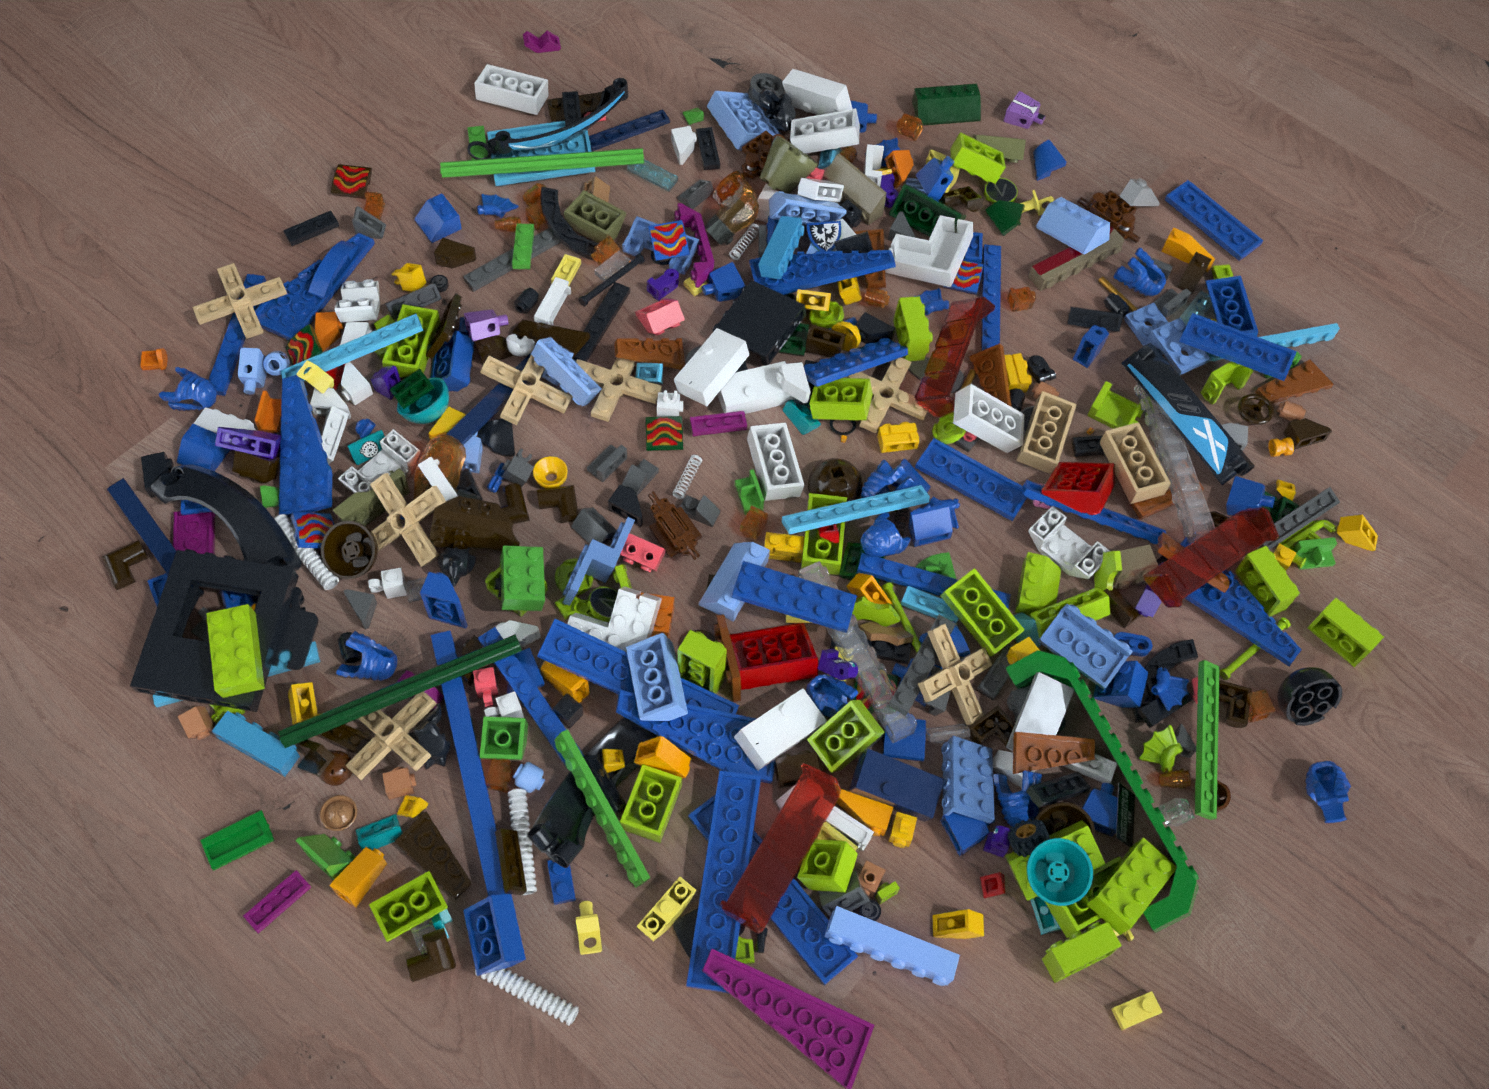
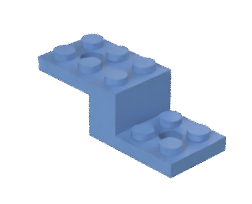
M1155 303L1125 315V322L1143 346L1152 343L1161 355H1165L1179 376L1209 362L1210 357L1205 351L1179 342L1186 328L1183 320L1178 318L1168 323ZM1144 322H1150L1152 326H1147ZM1181 351H1186L1189 356L1183 355Z
M628 517L625 523H620L610 546L594 539L591 540L589 545L585 544L562 593L565 596L564 604L571 605L585 574L606 583L621 554L634 524V519Z

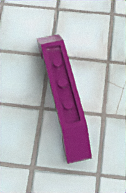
M678 203L677 210L674 211L675 221L682 220L684 228L691 227V231L694 232V238L699 239L697 253L698 256H701V262L694 263L693 270L690 271L691 281H694L695 287L699 288L709 278L715 261L701 214L682 203Z

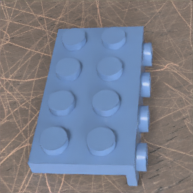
M1066 604L1038 640V642L1054 654L1065 657L1069 663L1073 661L1080 673L1103 690L1133 652L1127 643L1114 638L1109 630L1102 629L1094 619L1084 616L1076 606Z
M952 736L943 744L941 749L943 754L941 769L944 779L942 786L943 814L949 816L952 812H956L991 823L994 821L992 748Z

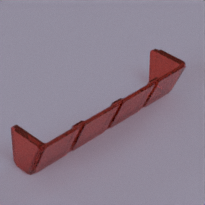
M983 296L952 302L945 318L946 323L942 326L935 344V351L930 356L924 372L925 376L921 379L914 397L918 405L935 417L941 418L954 410L955 399L950 396L977 322L995 309V305Z
M1267 508L1241 510L1195 540L1191 545L1180 550L1167 561L1146 573L1143 577L1166 607H1181L1183 605L1182 599L1266 541L1277 540L1279 534Z
M804 763L801 765L803 772L728 901L722 900L720 902L721 909L725 914L757 934L763 932L777 908L778 902L785 894L801 862L809 852L821 831V827L826 822L841 794V787L837 778Z

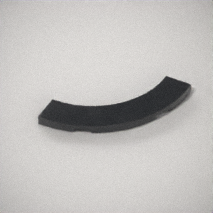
M541 187L540 201L542 213L555 237L580 256L599 262L602 244L593 242L575 233L561 215L558 190Z
M1193 639L1170 645L1158 652L1144 667L1148 672L1141 705L1140 707L1133 708L1135 723L1145 722L1137 711L1155 700V695L1152 693L1151 688L1157 684V669L1162 667V670L1167 668L1169 671L1181 663L1198 658Z

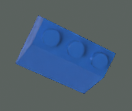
M455 331L448 343L444 342L433 357L430 378L437 377L443 379L449 391L458 392L467 387L470 383L474 341L463 333Z
M429 572L420 591L429 619L466 629L468 625L461 602L449 578L440 572Z
M511 894L490 895L463 910L477 976L509 968L526 960Z

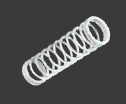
M751 224L729 252L732 259L738 260L743 252H745V249H747V246L751 244L753 238L758 235L759 226L757 224ZM746 232H747V235H749V236L752 238V240H750V239L746 236ZM738 243H739V246L744 249V251H742L740 248H738V246H737Z
M691 455L687 467H685V471H683L677 483L678 485H676L672 492L676 498H684L689 486L684 485L682 482L688 485L692 483V476H695L696 469H699L698 466L702 463L700 456ZM693 464L697 466V468H694L693 466L689 467L688 465ZM677 486H684L686 489L677 488Z

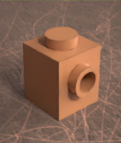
M195 706L178 716L188 739L197 738L201 740L206 738L215 727L205 706Z
M396 767L390 772L383 773L386 794L390 800L415 793L413 786L417 785L414 773H410L408 767Z
M866 860L859 875V881L868 896L873 898L886 870Z

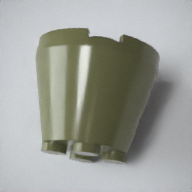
M776 136L759 178L768 183L767 185L772 189H778L789 194L799 185L801 178L808 177L816 169L818 163L784 138Z

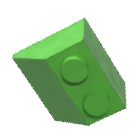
M484 717L480 759L522 760L527 745V720L525 718Z

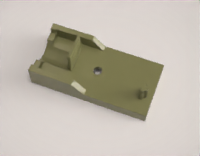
M400 468L395 472L389 471V476L401 495L405 497L410 493L405 473ZM373 488L368 492L354 493L333 509V512L341 522L355 521L365 526L386 511Z

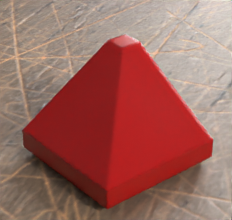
M836 524L817 528L820 537L834 543H839V531Z
M998 872L980 877L985 899L1005 894L1004 874Z

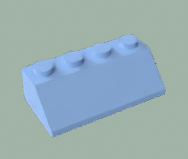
M782 191L775 192L769 199L770 218L780 220L781 216L801 218L802 224L807 225V223L839 220L846 214V209L836 202L814 200L797 194H787Z
M1060 197L1048 204L1036 228L1080 253L1086 254L1109 240L1110 222Z
M552 337L537 341L531 353L534 361L539 366H543L552 379H556L560 383L562 390L569 392L573 396L572 399L576 404L588 405L602 388Z
M754 542L734 543L698 605L718 615L724 614L726 619L734 622L745 603L731 598L742 562L746 561L765 567L769 560L770 550Z
M664 633L626 647L640 720L670 721L688 714L673 642Z

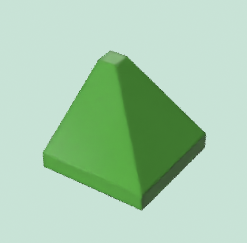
M699 108L683 112L688 125L704 121V112Z
M260 486L263 506L265 508L278 507L279 488Z

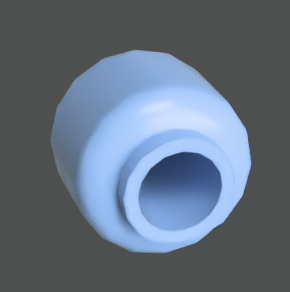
M273 351L265 356L263 366L268 374L279 376L281 375V370L290 366V361L285 353Z
M531 762L521 763L512 777L515 779L514 784L528 793H532L535 789L540 790L545 781L542 778L544 771Z

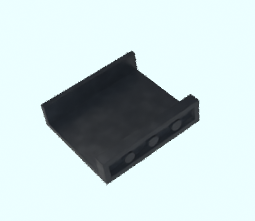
M751 280L743 288L740 296L733 301L730 309L725 311L719 323L715 324L712 331L714 332L718 328L746 341L748 350L760 355L761 363L766 366L772 362L806 316L805 304Z

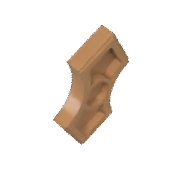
M874 622L858 625L857 631L870 641H886L899 646L910 643L913 640V635L901 627H885Z

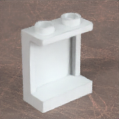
M867 144L863 173L880 187L882 171L875 170L881 168L884 146Z

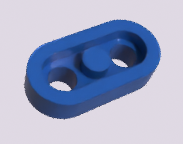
M1119 632L1114 636L1117 640L1124 641L1130 646V649L1133 651L1131 655L1146 656L1153 647L1151 640L1143 635Z

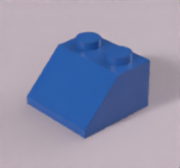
M442 193L428 199L415 217V222L431 243L462 229L459 214Z
M192 424L182 437L177 464H193L215 472L231 449L215 446L216 433Z

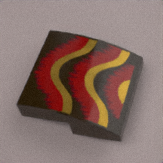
M338 164L332 182L331 194L366 199L372 168Z

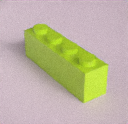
M1099 587L1030 613V617L1036 622L1040 639L1066 604L1076 606L1081 614L1091 617L1095 621L1110 615L1109 595Z

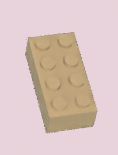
M1042 391L1035 402L1023 439V445L1020 448L1016 461L1051 474L1058 465L1077 404Z
M1139 422L1105 431L1100 445L1109 463H1115V475L1130 504L1164 495L1171 483Z

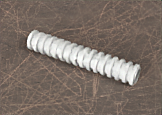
M281 514L276 516L274 519L286 534L306 568L316 577V580L325 590L334 588L338 584L339 578L326 568L323 559L314 548H298L294 538L295 528L287 515Z
M513 789L508 792V797H510L508 799L510 803L509 809L511 810L509 813L512 816L510 818L512 822L511 828L517 830L527 887V892L523 895H530L537 891V887L534 886L536 885V880H534L536 876L533 873L535 868L532 867L534 865L532 860L533 854H531L533 849L530 847L532 841L527 837L530 828H528L530 826V822H528L529 816L527 815L529 811L526 809L528 807V803H526L527 797L525 796L527 792L524 789Z
M506 968L481 975L483 980L487 979V982H493L494 986L499 985L500 989L505 988V991L507 993L511 992L513 996L518 995V999L523 998V1001H529L531 1006L536 1005L537 1009L542 1008V1012L547 1011L550 1016L553 1014L555 1019L560 1018L561 1022L566 1021L568 1026L574 1022L579 1012L578 1006L573 1007L572 1003L567 1004L565 999L560 1000L559 996L554 997V993L549 994L546 989L543 991L541 986L536 987L535 983L530 984V980L527 979L525 981L524 977L521 976L519 978L517 973L512 974V971H506Z

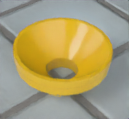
M840 321L831 328V330L846 334L843 350L850 351L860 345L861 337L857 326L850 322Z
M544 457L533 468L535 481L544 488L559 487L567 479V466L563 460L557 457ZM549 474L557 476L554 481L546 480V476Z

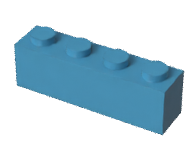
M781 216L758 264L761 277L781 279L783 273L787 271L789 260H792L793 252L798 247L800 237L804 234L801 218Z
M227 711L212 730L214 735L219 740L286 777L300 757L296 751L297 747L293 745L284 748V745L279 740V736L271 731L266 733L262 731L263 728L255 722L248 723L246 718L240 713L236 712L233 714Z

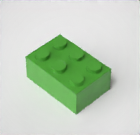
M503 546L500 557L502 610L542 611L545 602L543 547Z

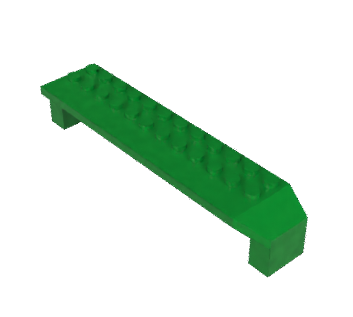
M1037 650L1006 667L1017 689L1030 686L1036 672H1040L1074 689V692L1078 695L1177 866L1169 896L1147 907L1143 914L1155 933L1190 916L1199 889L1196 881L1199 879V876L1192 865L1187 866L1185 861L1188 858L1181 845L1176 847L1174 841L1177 839L1169 826L1164 827V816L1158 807L1153 808L1152 803H1154V800L1148 789H1142L1140 786L1144 784L1136 769L1131 770L1130 767L1133 764L1127 753L1119 750L1122 747L1115 733L1110 734L1109 730H1111V727L1104 714L1101 716L1098 714L1101 710L1094 697H1088L1091 693L1084 680L1078 679L1081 676L1073 661L1069 663L1065 657Z

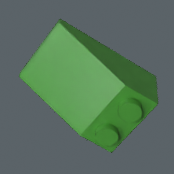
M326 834L298 837L295 840L306 855L332 880L356 858L349 850L344 852L340 848L342 844L334 836L330 839Z

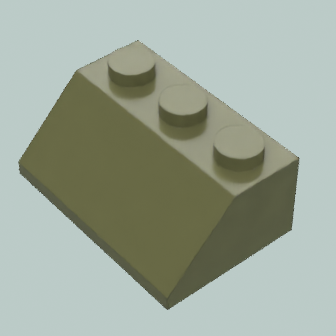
M973 134L974 139L1003 152L1004 158L1009 159L1008 162L1018 163V160H1023L1025 139Z
M583 190L564 211V216L573 230L608 248L617 238L626 217V212Z

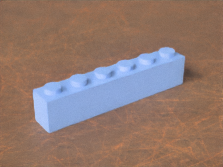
M838 906L831 913L824 935L834 944L847 945L854 952L867 953L874 960L887 961L894 968L907 969L912 971L913 975L932 979L933 983L940 986L948 985L954 980L960 957L959 954Z

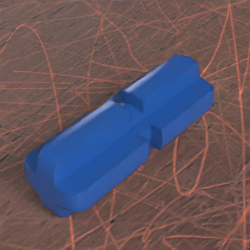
M504 463L499 464L494 473L495 476H492L487 485V490L492 493L497 492L502 483L501 480H504L501 477L504 473L502 469Z

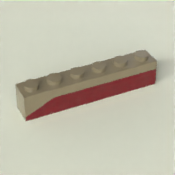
M1110 227L1109 240L1086 254H1082L1069 247L1033 265L1028 278L1040 291L1046 288L1049 289L1054 284L1065 281L1069 276L1077 275L1081 270L1090 268L1095 263L1104 261L1113 254H1118L1122 250L1125 239L1113 227Z

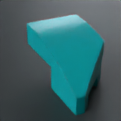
M445 909L432 917V923L435 930L444 928L447 938H449L445 924L453 920L448 909Z

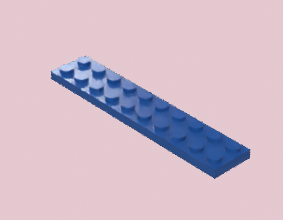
M554 619L537 657L616 694H619L620 690L635 693L627 652L560 620ZM681 678L686 704L736 714L739 707L738 704Z
M719 770L686 987L728 993L707 976L702 969L711 949L736 959L761 776Z
M716 794L688 815L690 821L707 842L709 841ZM754 830L746 890L825 986L857 959L858 955L849 946L834 944L829 938L824 937L829 920Z

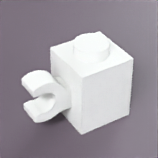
M664 390V393L658 392L657 417L679 416V412H683V401H680V394L677 391H674V393H667V390Z
M401 568L381 571L382 580H368L371 593L384 591L387 599L407 595L405 577Z
M515 691L495 698L498 707H490L484 710L486 717L524 718Z

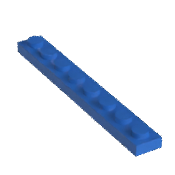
M984 244L981 351L1000 343L1001 246Z
M247 274L243 285L246 289L266 282V278L262 275ZM236 313L232 314L209 377V381L216 388L217 395H226L240 356V349L243 347L246 339Z
M1026 480L1023 485V495L1031 500H1038L1047 506H1055L1064 512L1077 514L1083 519H1091L1100 525L1113 527L1119 532L1124 531L1136 538L1146 539L1152 544H1158V538L1162 532L1166 534L1164 529L1103 508L1101 513L1096 515L1080 513L1043 495V485Z
M865 553L861 554L857 573L869 574L874 578L906 587L910 586L938 596L958 581V579L880 557H873ZM993 590L1004 605L1009 608L1011 594Z
M495 627L478 637V641L483 647L503 639ZM515 655L494 662L566 767L565 759L556 749L554 741L561 732L566 730L562 722Z

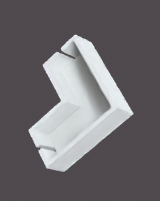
M940 215L929 241L896 234L891 243V248H889L892 251L896 267L886 269L885 272L951 287L973 238V222L958 219L957 233H955V218Z
M624 586L618 590L609 623L574 613L570 615L568 625L627 652L626 647L651 637L662 598L647 593L640 595L641 591Z

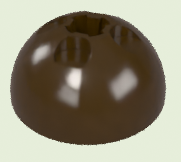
M830 458L820 462L812 470L808 479L809 493L847 497V502L859 499L862 493L863 481L860 472L852 463L844 459Z
M342 521L333 525L326 532L321 545V555L326 568L333 575L342 579H355L366 574L374 566L378 556V544L374 534L365 525L355 521Z
M1052 803L1044 807L1035 817V819L1041 820L1044 823L1049 835L1053 834L1054 831H1060L1083 820L1088 825L1095 840V827L1091 817L1084 809L1073 803Z

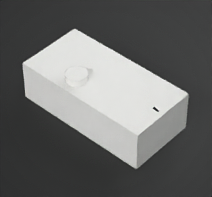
M487 64L475 82L476 99L537 115L549 96L548 80Z
M792 69L782 82L785 93L792 100V106L805 112L821 115L853 109L847 87L844 84L796 69Z
M855 108L792 120L791 144L803 153L838 149L859 144L860 124L857 110Z
M716 328L674 378L678 393L708 406L749 356L746 341Z
M778 362L734 373L717 394L723 412L744 411L747 414L785 405L789 400H795V397L783 391L781 383L777 382V372H779L781 364H786V362Z
M972 384L955 393L953 424L1006 453L1023 445V413Z
M777 423L751 426L747 441L764 501L800 497L804 488V482L787 424Z
M802 688L742 728L734 738L759 771L775 760V758L817 731L827 720Z

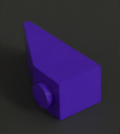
M218 427L215 446L273 459L279 452L281 435L257 430Z

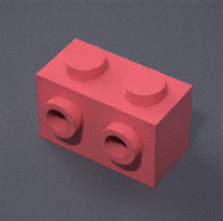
M629 533L620 555L623 557L622 561L631 565L634 562L640 564V569L651 573V570L657 572L666 550Z

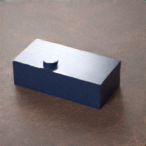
M866 749L860 753L849 792L894 807L893 810L917 817V819L925 822L934 817L944 779L871 749Z

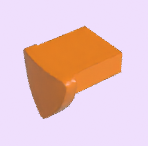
M164 348L142 351V370H166L168 355Z

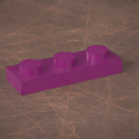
M744 411L690 417L693 436L747 430Z
M295 870L244 914L243 917L259 934L312 887Z

